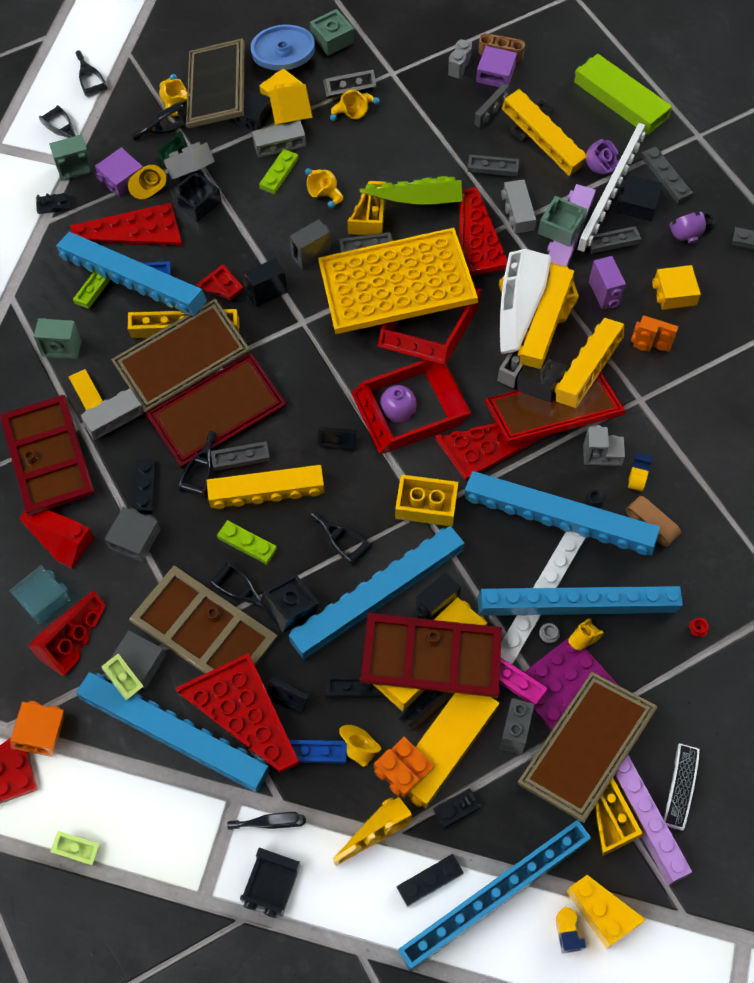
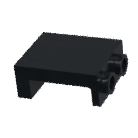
M259 847L256 853L257 859L244 893L240 896V901L244 903L243 907L255 911L256 908L264 910V914L269 917L276 918L277 915L283 917L301 864L299 861Z

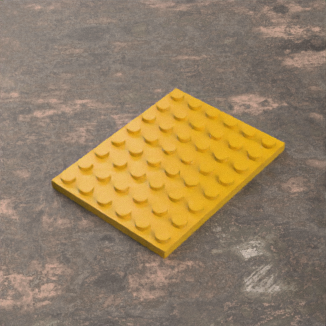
M455 228L318 258L335 334L478 303V296Z

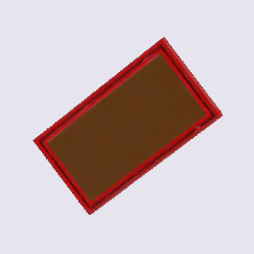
M601 372L577 408L556 402V396L552 402H548L518 392V390L485 399V404L507 445L625 415V409Z

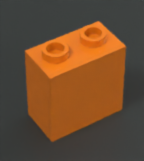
M35 701L22 702L10 739L11 749L53 757L64 721V710L54 705L49 707L41 706Z

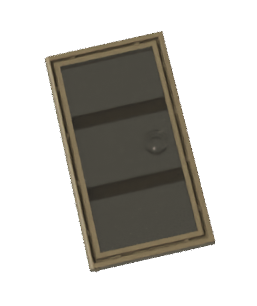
M243 38L189 51L186 108L187 128L244 116L245 42Z

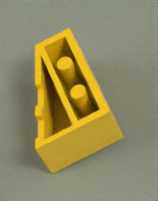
M380 181L368 182V184H376V187L382 186V183H386ZM362 193L358 205L355 206L352 216L347 221L348 234L372 235L383 233L386 200Z
M612 778L594 807L602 856L641 838L643 834L616 782Z
M588 875L570 886L566 891L606 949L646 921L641 915Z

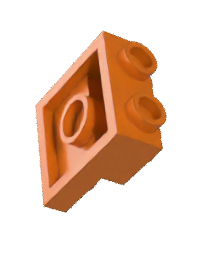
M643 315L641 322L637 321L630 342L634 343L633 347L641 351L650 352L651 348L655 347L661 351L670 352L679 326Z
M403 737L391 750L388 749L374 763V773L382 781L385 779L390 784L389 788L395 795L398 796L400 794L405 798L434 769V765Z

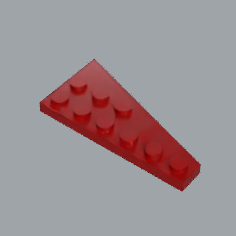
M477 187L462 190V201H460L459 243L470 276L504 270L508 262Z
M171 203L70 225L72 233L94 243L106 242V244H113V242H121L122 245L146 246L150 244H160L161 246L176 244L177 247H183Z

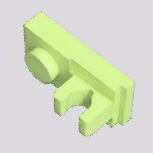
M116 654L101 666L125 700L129 699L143 687L119 654Z
M58 831L50 853L92 866L99 843Z

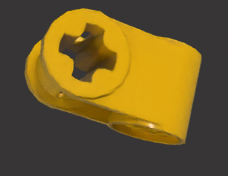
M588 618L576 628L568 638V642L574 649L581 651L595 644L603 636L604 631L599 630L591 623L592 620Z

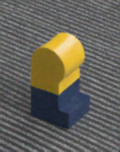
M636 452L629 476L628 488L643 492L653 456Z
M569 907L562 908L556 915V926L562 954L586 949L585 939H578L575 925L577 921L576 912Z

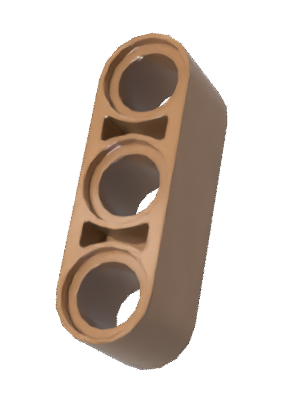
M482 34L479 37L478 52L480 55H483L485 47L489 46L517 53L516 62L524 58L525 43L520 39L492 34Z
M639 496L626 508V513L630 518L659 526L660 530L657 541L665 547L669 546L681 534L678 525L643 496Z

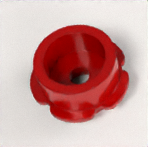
M695 618L694 621L689 623L690 632L696 637H704L708 633L709 625L705 619Z

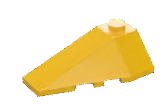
M391 797L382 803L383 806L370 817L333 858L335 866L411 825L412 814L399 797L396 799Z

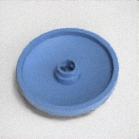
M277 25L267 28L257 34L251 43L253 60L261 67L270 70H282L283 68L289 70L306 63L315 52L313 35L305 28L296 25Z

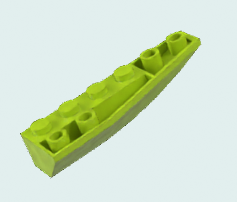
M440 176L437 178L413 180L414 182L408 183V181H400L394 185L392 183H382V186L377 187L376 184H368L366 188H360V192L384 200L410 204L462 201V180H455V177Z

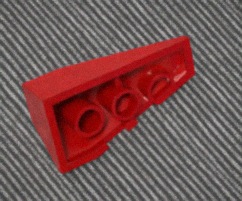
M25 510L19 517V520L40 541L52 557L73 569L94 539L90 528L49 510L30 516L27 515Z
M92 591L45 628L28 645L41 662L64 676L78 662L81 656L79 654L83 646L87 644L88 636L92 628L97 625L106 605L97 593Z

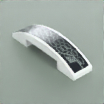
M680 743L677 747L674 762L675 768L663 819L667 827L683 831L695 786L699 749Z

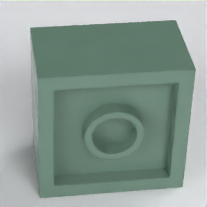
M338 9L310 22L311 34L327 56L355 43L354 28Z
M82 134L49 143L61 181L94 172Z
M555 196L540 220L538 234L570 247L585 222L587 209Z
M38 318L34 339L42 357L78 359L82 340L75 322L72 320Z

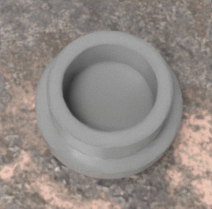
M547 623L540 628L539 635L544 642L554 643L558 640L560 631L556 625Z

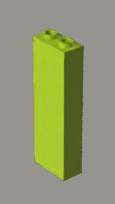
M599 54L589 58L584 65L579 66L575 71L574 82L635 127H637L638 123L644 124L643 132H646V135L652 133L670 117L672 109L670 104Z

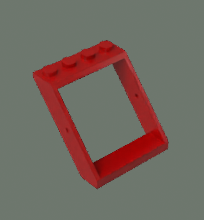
M475 288L478 303L456 308L464 310V313L445 344L394 331L400 321L398 320L385 323L382 326L378 347L440 364H447L478 310L482 289Z
M422 360L366 380L351 393L378 452L384 454L458 427L472 414L447 364H440L429 360ZM425 373L447 418L393 438L372 392Z

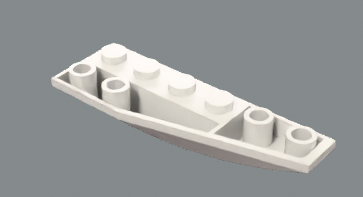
M528 249L509 253L500 309V348L502 354L519 351L546 288L551 262L550 255Z

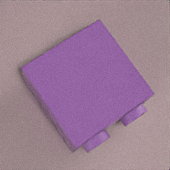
M486 46L477 68L476 82L500 87L503 83L509 85L515 69L517 53Z
M121 147L95 165L96 176L100 182H104L111 192L116 193L120 197L129 191V179L133 174L142 169L143 166Z
M609 256L593 261L589 283L601 309L617 307L621 303L626 283L613 257Z

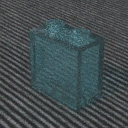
M42 565L9 590L14 599L38 625L70 600L67 594L68 588L62 582L58 584L55 580L57 578L50 569L46 571Z

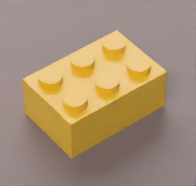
M401 475L395 519L453 527L458 482Z

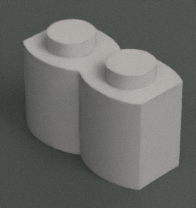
M460 39L456 43L455 50L449 56V76L459 79L464 75L465 67L471 61L472 42Z

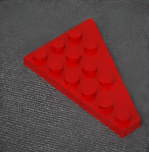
M249 653L176 687L179 695L280 773L300 764Z

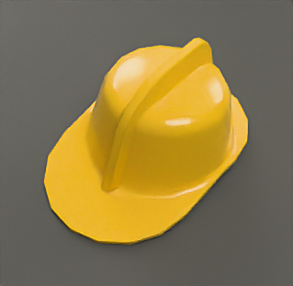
M147 165L132 175L128 182V190L137 199H147L165 186L166 174L159 166Z
M344 725L339 729L341 737L347 743V756L361 766H367L375 753L381 751V746L365 730L354 725Z

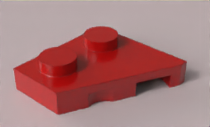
M221 265L196 284L202 291L232 301L245 291L244 287L224 265Z

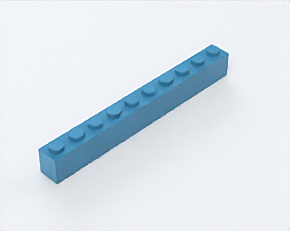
M68 232L56 245L59 256L63 260L71 261L76 266H82L90 272H96L103 278L107 277L116 284L125 285L130 290L134 289L141 295H147L157 302H163L168 307H174L184 314L187 313L195 316L207 302L201 288L74 233Z
M472 471L465 488V499L471 503H480L490 509L503 510L507 514H516L526 520L539 521L546 526L552 525L566 532L572 531L582 537L595 538L602 543L617 545L621 549H631L641 555L652 556L659 536V526Z
M451 526L446 529H440L430 540L425 539L418 548L406 552L402 559L399 561L394 560L387 569L376 572L372 579L360 583L356 590L351 593H345L335 604L327 605L322 613L311 616L307 623L293 628L289 634L290 643L302 659L305 660L365 619L368 613L375 612L463 552L465 543Z
M680 586L481 589L478 595L479 616L676 613L683 606Z
M89 672L76 691L80 700L255 793L259 792L270 772L267 762L262 758L256 757L254 759L248 756L249 753L240 747L238 749L231 747L229 741L223 738L218 740L212 737L213 734L204 728L202 730L195 728V724L187 719L182 721L176 718L177 715L170 710L165 712L159 709L160 706L149 700L147 703L137 693L125 700L114 684L107 682V678L99 673L94 675Z
M576 820L398 949V954L411 972L585 846L591 837L581 823Z

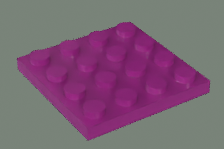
M568 638L524 672L547 688V692L536 707L533 708V711L550 731L553 730L591 672L618 685L586 649L581 651L574 649L569 644Z

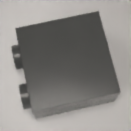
M319 219L290 235L292 258L302 270L319 261V257L331 254L330 230Z
M123 507L104 540L109 549L143 562L161 529L155 517L151 515L145 516L136 509Z
M128 630L111 656L113 658L116 654H119L143 685L141 689L145 690L165 659L166 654L163 648Z
M511 698L499 750L522 755L533 713V703Z

